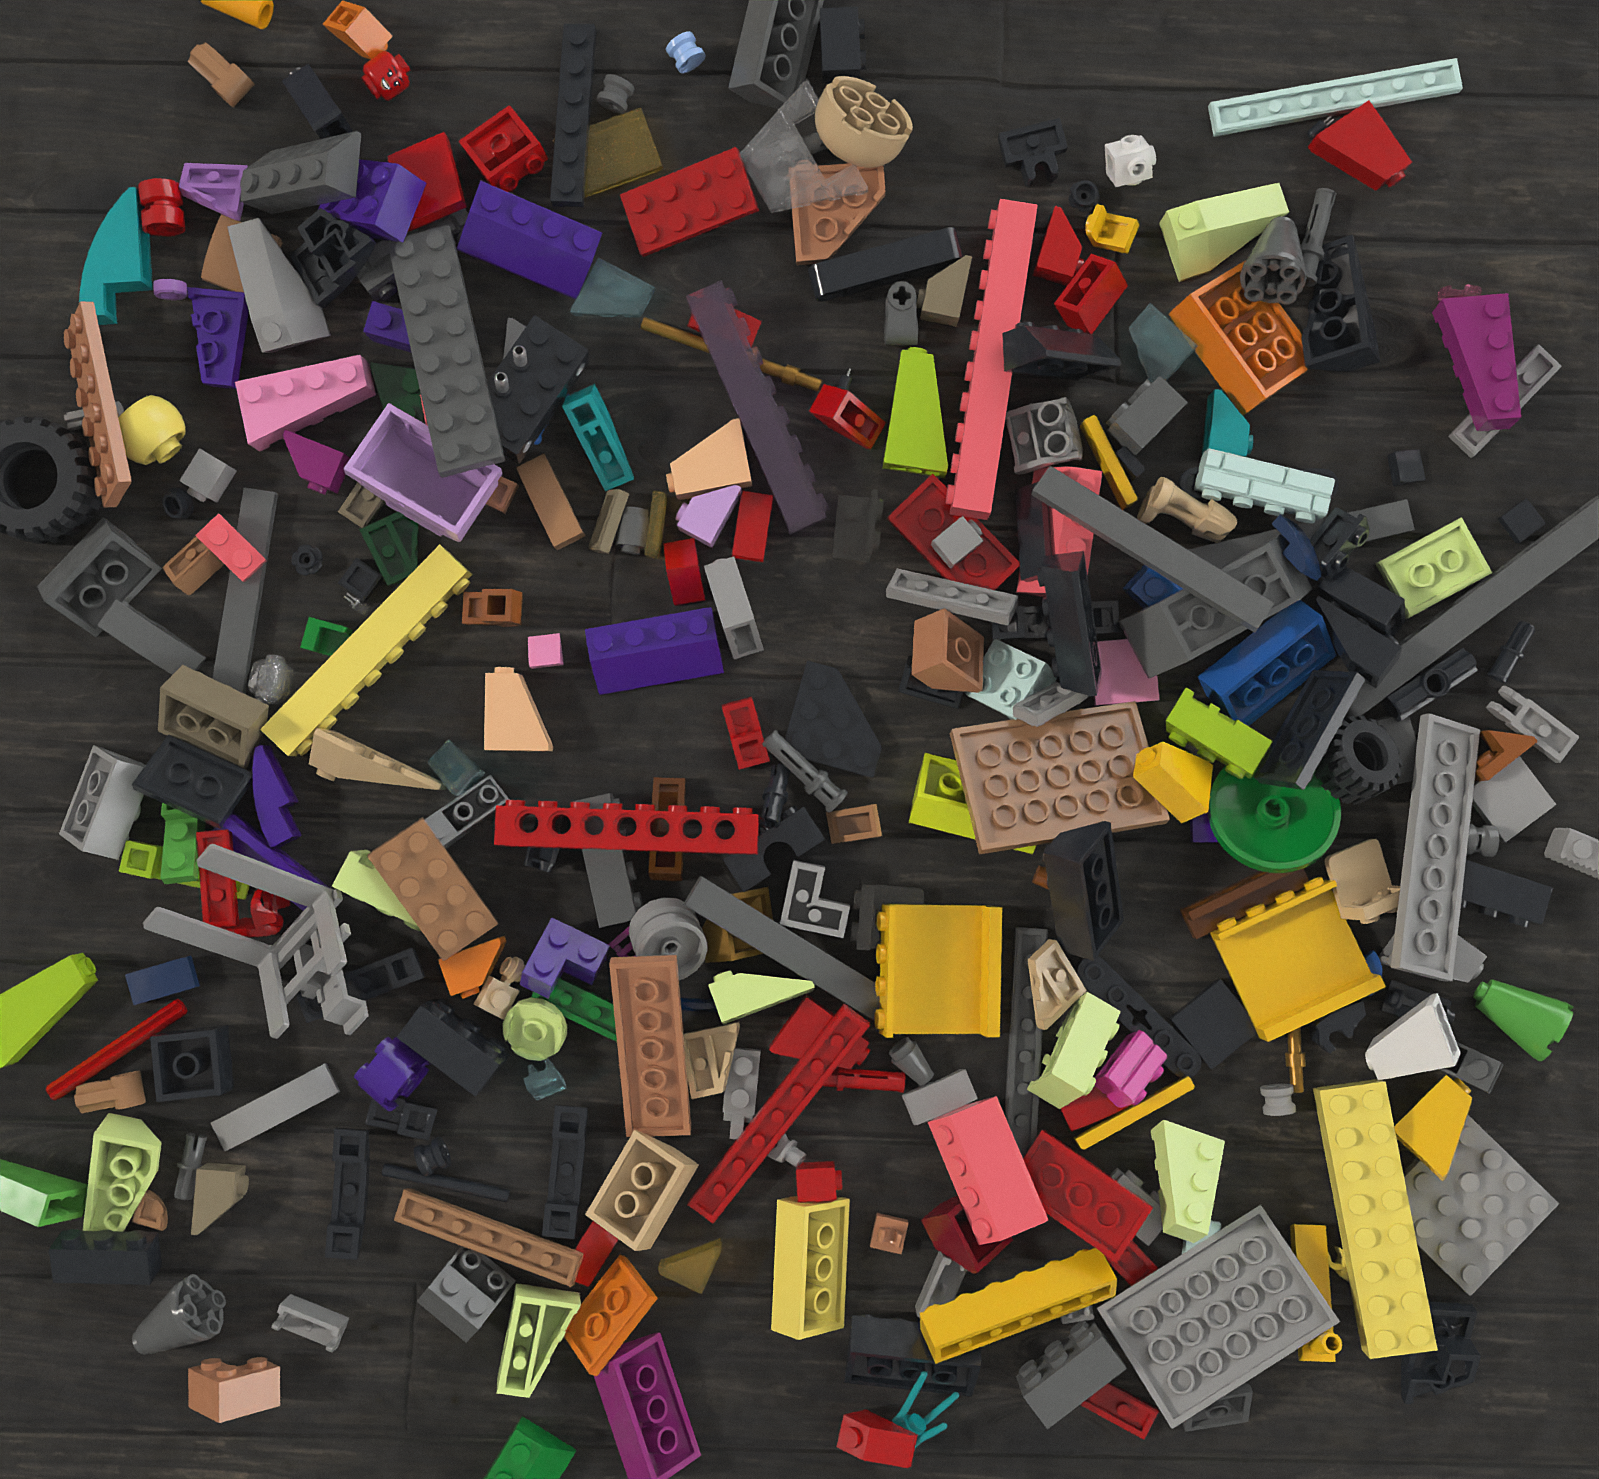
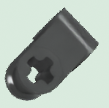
M896 282L889 289L885 302L884 343L885 346L917 345L916 291L908 282ZM897 294H902L903 299L906 300L904 305H899V300L896 299Z

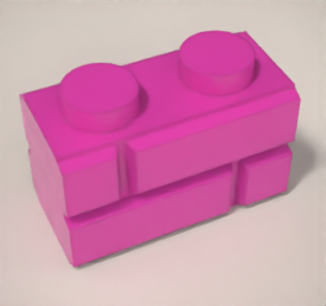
M1138 1030L1125 1037L1096 1075L1095 1086L1102 1093L1107 1094V1098L1117 1107L1122 1108L1131 1104L1136 1106L1145 1098L1147 1092L1144 1088L1147 1084L1157 1080L1163 1073L1164 1069L1161 1065L1166 1060L1167 1054L1158 1045L1153 1044V1040L1143 1031Z

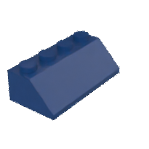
M1299 600L1279 611L1260 626L1255 633L1253 632L1216 663L1208 667L1198 676V679L1209 700L1220 708V713L1234 721L1239 720L1249 726L1306 681L1313 670L1321 669L1337 655L1322 615Z

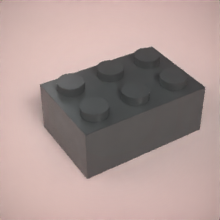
M1094 1320L1078 1322L1070 1330L1071 1334L1061 1342L1060 1340L1052 1342L1045 1349L1043 1356L1036 1361L1030 1360L1019 1369V1374L1016 1376L1023 1398L1047 1430L1127 1369L1115 1347Z

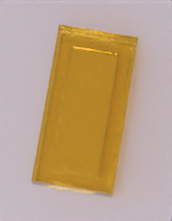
M653 491L645 547L646 557L657 560L660 558L668 501L666 494L660 491Z

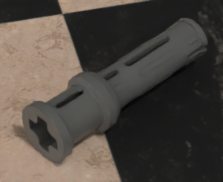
M1319 188L1316 190L1306 233L1302 244H1300L1306 270L1304 287H1313L1317 283V267L1319 261H1322L1324 257L1322 243L1337 195L1332 189Z
M776 730L762 743L786 768L805 784L804 789H806L805 792L807 794H813L826 806L825 810L828 813L833 811L848 794L845 789L840 790L828 778L826 771H818ZM782 750H784L801 767L796 765Z

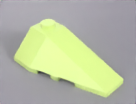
M1279 183L1198 200L1167 210L1159 225L1179 282L1209 273L1230 255H1233L1253 238L1263 233L1272 219L1286 216L1289 210Z
M108 1113L94 1132L83 1231L112 1230L124 1232L155 1177L159 1167L162 1143L141 1119Z

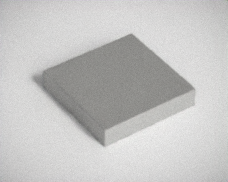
M1520 756L1490 780L1474 782L1472 805L1487 825L1497 827L1500 842L1506 843L1556 805Z

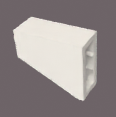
M1438 993L1431 994L1373 1038L1365 1053L1367 1065L1370 1070L1375 1071L1378 1080L1452 1067L1456 1065L1460 1056V1050Z

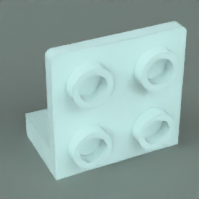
M994 640L983 657V690L978 693H964L1006 715L1010 720H1016L1017 718L1013 717L1014 704L1055 683L1058 677H1054L1053 670L1047 663L999 640Z

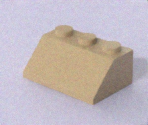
M634 1130L585 1215L634 1251L651 1249L699 1164L676 1148L638 1130Z

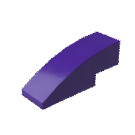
M259 745L254 749L253 758L255 807L269 848H280L302 836L288 807L299 801L271 746Z

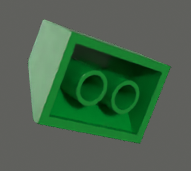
M522 1416L484 1479H560L576 1453V1449Z

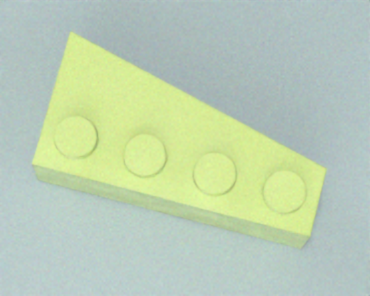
M350 851L332 887L347 893L359 901L374 906L378 911L388 916L398 917L404 920L403 923L421 931L367 857L370 851Z

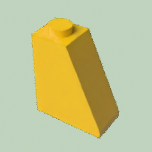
M1165 742L1144 748L1136 754L1133 778L1177 820L1183 823L1207 813L1209 810L1213 765L1209 761Z
M1447 1075L1394 1126L1396 1138L1441 1181H1444L1448 1176L1472 1103V1097L1468 1095L1471 1092L1468 1086L1460 1079L1455 1078L1452 1080Z

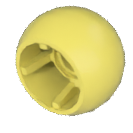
M154 395L146 396L131 405L118 417L126 457L136 463L147 465L157 460L162 464L172 458L182 448V445L179 443L185 435V423L182 415L174 405L161 397Z

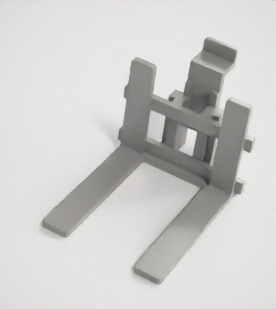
M210 844L197 859L198 867L307 906V908L273 945L265 944L161 907H156L143 922L144 929L256 966L259 969L270 1037L278 1039L289 1027L286 1005L300 990L304 997L314 999L317 996L318 1003L322 1007L324 1020L342 1025L345 1034L351 1035L365 1021L369 1014L366 1001L349 996L347 993L342 970L347 963L343 942L351 935L348 924L343 923L339 927L335 908L343 900L341 891L338 889L333 890L218 845ZM310 938L312 946L306 944ZM294 956L297 974L283 989L280 969Z

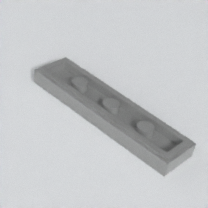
M1540 345L1535 346L1516 366L1520 409L1562 367ZM1469 414L1448 437L1472 458L1499 430L1476 431L1472 417Z
M898 568L886 588L887 598L939 610L945 608L952 613L1003 625H1009L1018 606L1017 595Z

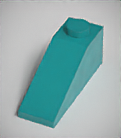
M593 384L566 396L562 407L604 490H610L633 480V473L614 424L596 385Z

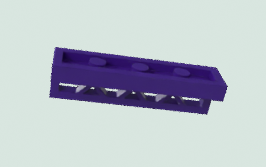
M234 811L221 829L214 827L212 830L228 829L231 831L233 849L236 853L328 887L281 848H269L265 836ZM293 902L303 911L307 908V906Z

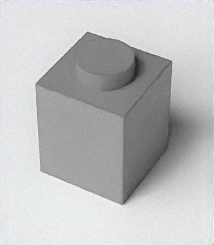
M199 448L181 477L180 482L189 486L187 493L196 499L204 502L206 498L218 502L237 470Z
M962 516L932 541L931 546L947 566L952 569L981 545L983 540L980 536L983 533L972 519L967 521Z

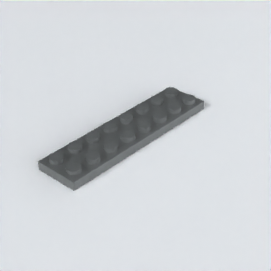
M450 225L408 235L403 243L387 241L439 475L441 478L504 462L505 456Z

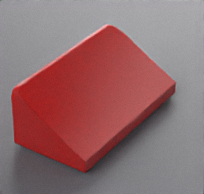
M593 1220L574 1249L584 1253L575 1282L587 1287L590 1286L619 1240Z

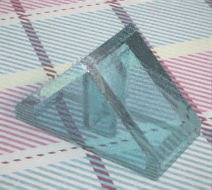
M449 739L427 762L448 790L456 796H460L470 789L485 773Z

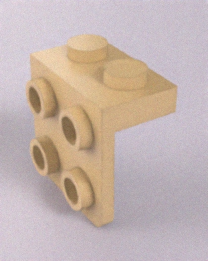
M1368 839L1325 858L1329 879L1335 880L1337 883V887L1332 889L1341 919L1360 920L1361 924H1368L1378 921L1380 914L1397 912L1400 886H1392L1378 840Z

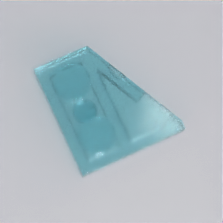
M598 258L570 311L574 316L595 314L601 317L623 315L625 317L641 318L655 292V288L647 282Z
M1151 303L1129 327L1133 342L1136 343L1140 362L1144 366L1151 383L1159 376L1167 382L1198 347L1189 336Z

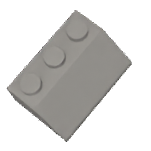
M93 745L59 835L83 852L119 860L121 852L124 851L126 840H129L131 826L140 815V803L144 795L134 790L132 783L146 765Z

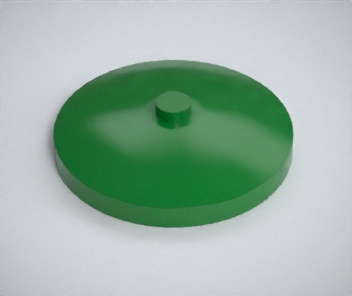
M1227 765L1220 771L1210 791L1208 819L1217 841L1234 859L1259 871L1288 873L1310 866L1329 849L1340 827L1339 798L1335 799L1332 797L1329 790H1324L1321 786L1323 783L1320 779L1316 778L1314 773L1305 789L1300 790L1261 784L1253 776L1251 779L1246 776L1243 779H1239L1225 770Z

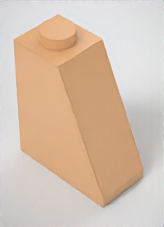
M740 419L731 420L670 463L672 473L666 474L669 492H676L678 500L689 499L733 485L741 488L751 487L752 481Z
M495 667V673H485L484 750L553 752V744L523 676L514 673V668Z

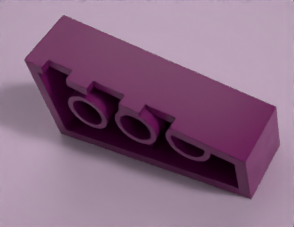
M1508 293L1443 298L1432 314L1435 322H1438L1443 334L1441 338L1445 348H1448L1456 378L1459 377L1464 389L1463 396L1476 431L1510 429L1521 418Z

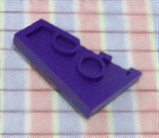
M187 287L188 298L192 300L194 314H191L192 323L196 327L199 343L196 349L201 381L207 386L236 389L235 382L239 380L249 313L244 292Z

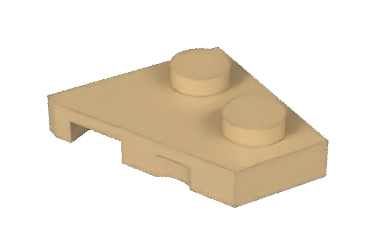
M1048 939L1028 959L1036 1025L1039 1029L1047 1030L1087 991L1057 940Z
M739 1022L684 1033L687 1081L691 1099L719 1094L725 1091L740 1029Z

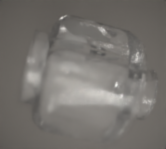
M267 655L266 659H260L253 663L248 688L255 695L254 698L263 703L279 704L281 700L290 696L294 669L285 663V658L278 655Z

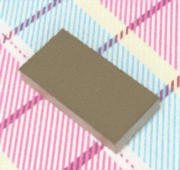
M620 489L607 491L588 546L589 550L609 554L629 493Z

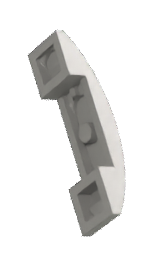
M325 1063L211 1122V1125L224 1151H227L337 1094L340 1090Z

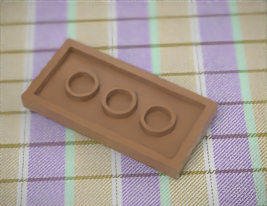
M423 817L367 855L443 961L498 924L496 918Z

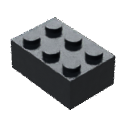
M433 998L420 1005L397 1038L476 1097L489 1085L509 1058L510 1054L505 1051L507 1047L494 1037L488 1039L480 1033L481 1027L469 1018L463 1020L454 1013L455 1008L446 1000L441 998L436 1000Z

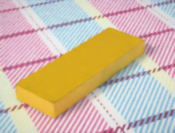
M1093 415L1085 419L1080 428L1121 509L1124 510L1132 506L1138 498L1098 418Z

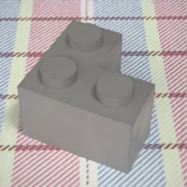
M793 860L780 925L844 938L850 905L819 898L825 866Z

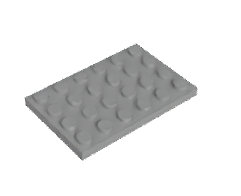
M1261 1205L1097 1308L1171 1429L1340 1322Z

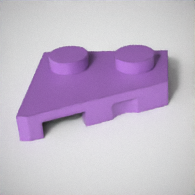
M184 163L179 189L182 196L231 219L240 221L244 203L240 202V182L243 170L248 166Z

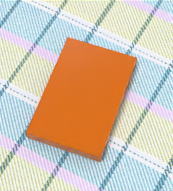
M622 1255L617 1257L585 1298L565 1330L564 1338L588 1373L596 1377L658 1299L628 1258Z

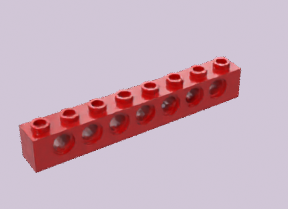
M506 800L505 806L496 805L494 845L758 855L759 815L752 814V808H733V813H720V807L708 806L700 807V812H687L688 806L668 805V811H655V805L636 804L635 810H622L623 804L603 803V809H590V803L571 802L570 808H557L558 802L538 801V807L525 806V801ZM535 815L538 819V827L535 831L527 833L523 828V821L527 816ZM567 816L571 821V827L568 832L559 834L556 831L555 823L558 818ZM594 817H600L604 823L602 832L597 835H591L587 828L588 822ZM627 818L634 819L637 825L636 831L630 836H623L620 832L621 822ZM659 819H664L669 824V831L663 837H656L652 832L654 822ZM696 820L701 823L702 832L697 838H688L684 832L685 825L689 821ZM725 821L731 822L735 827L734 835L727 840L720 839L717 835L718 825Z

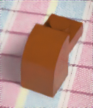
M482 589V592H463L462 624L497 625L501 627L521 626L523 593L513 589Z

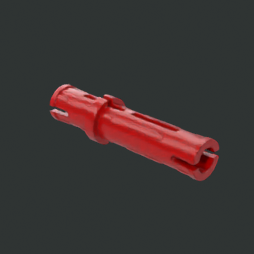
M837 1067L823 1087H836V1091H843V1088L904 1093L905 1073Z

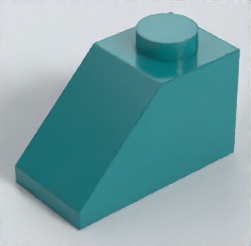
M1215 389L1207 398L1202 455L1210 448L1247 457V454L1251 453L1253 447V435H1249L1250 424L1222 390Z

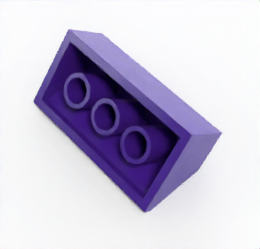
M480 180L457 250L577 300L593 261L602 232Z
M712 607L585 629L589 659L599 695L724 673Z

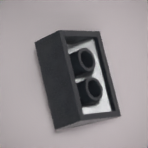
M1033 322L1017 323L1014 329L1002 333L1004 372L1078 381L1121 366V359L1098 336L1084 334L1082 329L1061 331L1059 326L1055 325L1035 327Z

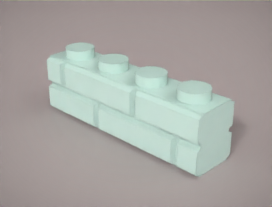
M1209 448L1201 457L1194 490L1202 492V497L1208 500L1220 501L1221 497L1232 499L1233 505L1237 507L1252 508V505L1265 507L1264 512L1267 514L1279 516L1285 512L1296 515L1295 520L1312 524L1315 523V520H1320L1327 515L1335 480Z

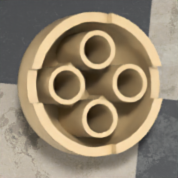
M838 76L834 78L832 83L826 85L816 106L815 125L820 139L834 155L855 166L874 168L891 162L900 153L912 132L913 126L908 113L895 99L890 103L884 97L875 93V85L854 77Z

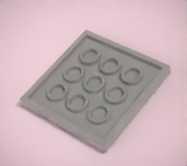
M1467 1115L1448 1176L1444 1181H1441L1417 1157L1403 1171L1417 1246L1469 1296L1487 1280L1559 1205L1469 1115Z

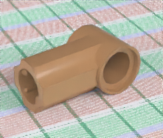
M206 42L196 45L190 52L188 63L212 84L211 87L230 106L234 107L255 85L234 63L229 64Z
M141 1071L123 1073L112 1076L108 1080L76 1086V1094L74 1095L76 1107L79 1108L81 1113L112 1107L124 1109L146 1103Z

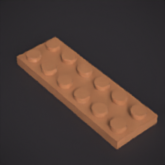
M80 301L75 314H71L69 328L64 331V343L67 349H71L70 372L73 378H77L78 383L76 401L78 407H83L85 416L82 420L83 434L85 437H89L91 447L88 450L90 465L95 466L96 469L95 492L97 496H101L103 508L117 507L132 481L94 302Z
M677 955L611 957L609 966L626 1137H631L634 1130L649 1136L691 1135Z

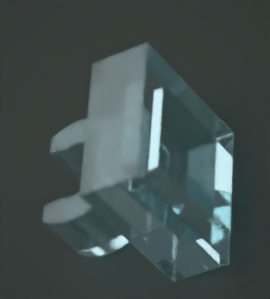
M548 1058L544 1060L545 1070L538 1073L532 1064L528 1065L530 1076L524 1078L527 1091L536 1100L567 1089L564 1077Z

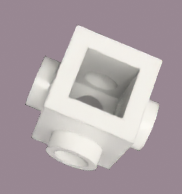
M1128 135L1120 141L1105 144L1106 174L1115 187L1137 185L1142 180L1153 178L1152 165L1156 164L1154 147L1152 145L1149 146L1142 135Z

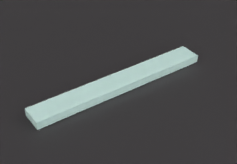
M1457 58L1213 101L1208 105L1213 136L1215 137L1349 113L1370 100L1374 108L1455 94L1459 93L1463 87Z

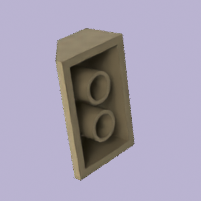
M182 665L160 687L158 731L167 736H174L246 769L254 754L255 747L258 746L262 738L263 732L260 729L267 723L269 705L228 685L222 684L199 671Z

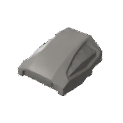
M1066 397L1048 402L1033 403L1006 412L1005 421L1015 460L1014 472L1017 475L1058 463L1082 460L1083 447L1077 420L1070 401Z

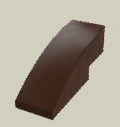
M653 777L652 805H655V811H668V805L685 806V778ZM664 819L655 821L652 826V832L656 837H663L669 831V824ZM650 851V880L682 881L684 852Z

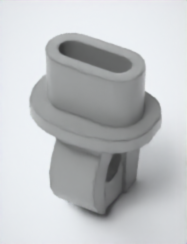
M784 1134L778 1141L777 1146H774L767 1156L778 1162L783 1163L787 1161L793 1166L798 1167L803 1163L807 1154L796 1147L797 1141L788 1140L787 1135Z

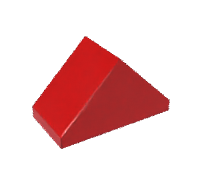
M695 538L663 543L666 571L674 606L705 601Z

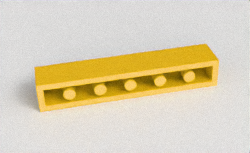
M1096 1248L1091 1250L1083 1249L1075 1253L1074 1256L1064 1260L1050 1261L1044 1267L1031 1272L1023 1271L1013 1279L1002 1283L993 1282L986 1286L985 1289L972 1294H961L955 1300L948 1303L931 1305L925 1311L919 1313L920 1330L935 1364L1112 1298L1116 1296L1117 1278L1102 1252Z

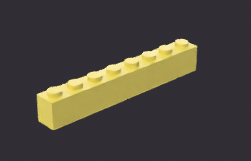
M439 544L260 730L287 756H297L298 754L303 756L312 747L316 728L329 730L337 721L335 716L343 708L347 710L359 699L357 693L365 685L370 687L380 678L382 673L379 670L387 662L390 664L394 663L403 654L404 650L402 647L410 639L415 641L426 629L424 624L432 616L437 618L448 607L446 601L454 593L458 596L469 586L470 581L468 579L472 574Z

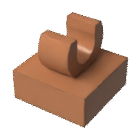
M877 1213L870 1247L902 1254L909 1223L908 1220Z

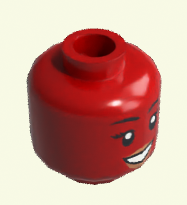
M382 51L364 64L363 72L365 75L361 78L376 99L382 97L384 100L390 101L409 87L410 81L407 73L411 70L400 54L394 57L390 52Z

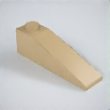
M316 728L314 732L309 764L318 768L316 774L323 778L334 781L335 777L433 790H446L448 784L334 730Z

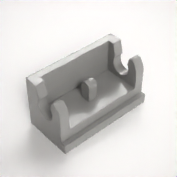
M940 1251L915 1305L917 1317L919 1318V1313L925 1311L929 1306L934 1304L942 1305L953 1301L967 1271Z
M290 1294L279 1305L277 1310L279 1316L271 1328L277 1331L283 1328L327 1346V1351L333 1352L339 1346L349 1317Z

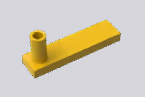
M1290 1225L1292 1252L1332 1309L1326 1226ZM1333 1327L1298 1348L1299 1361L1335 1362V1354L1340 1352L1342 1341L1337 1334L1333 1333Z

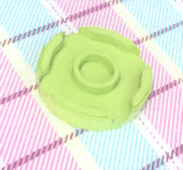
M527 998L518 1001L508 1011L503 1021V1035L506 1041L508 1039L512 1045L511 1049L517 1055L527 1060L541 1061L553 1054L555 1055L561 1049L567 1037V1023L562 1012L554 1004L544 999Z

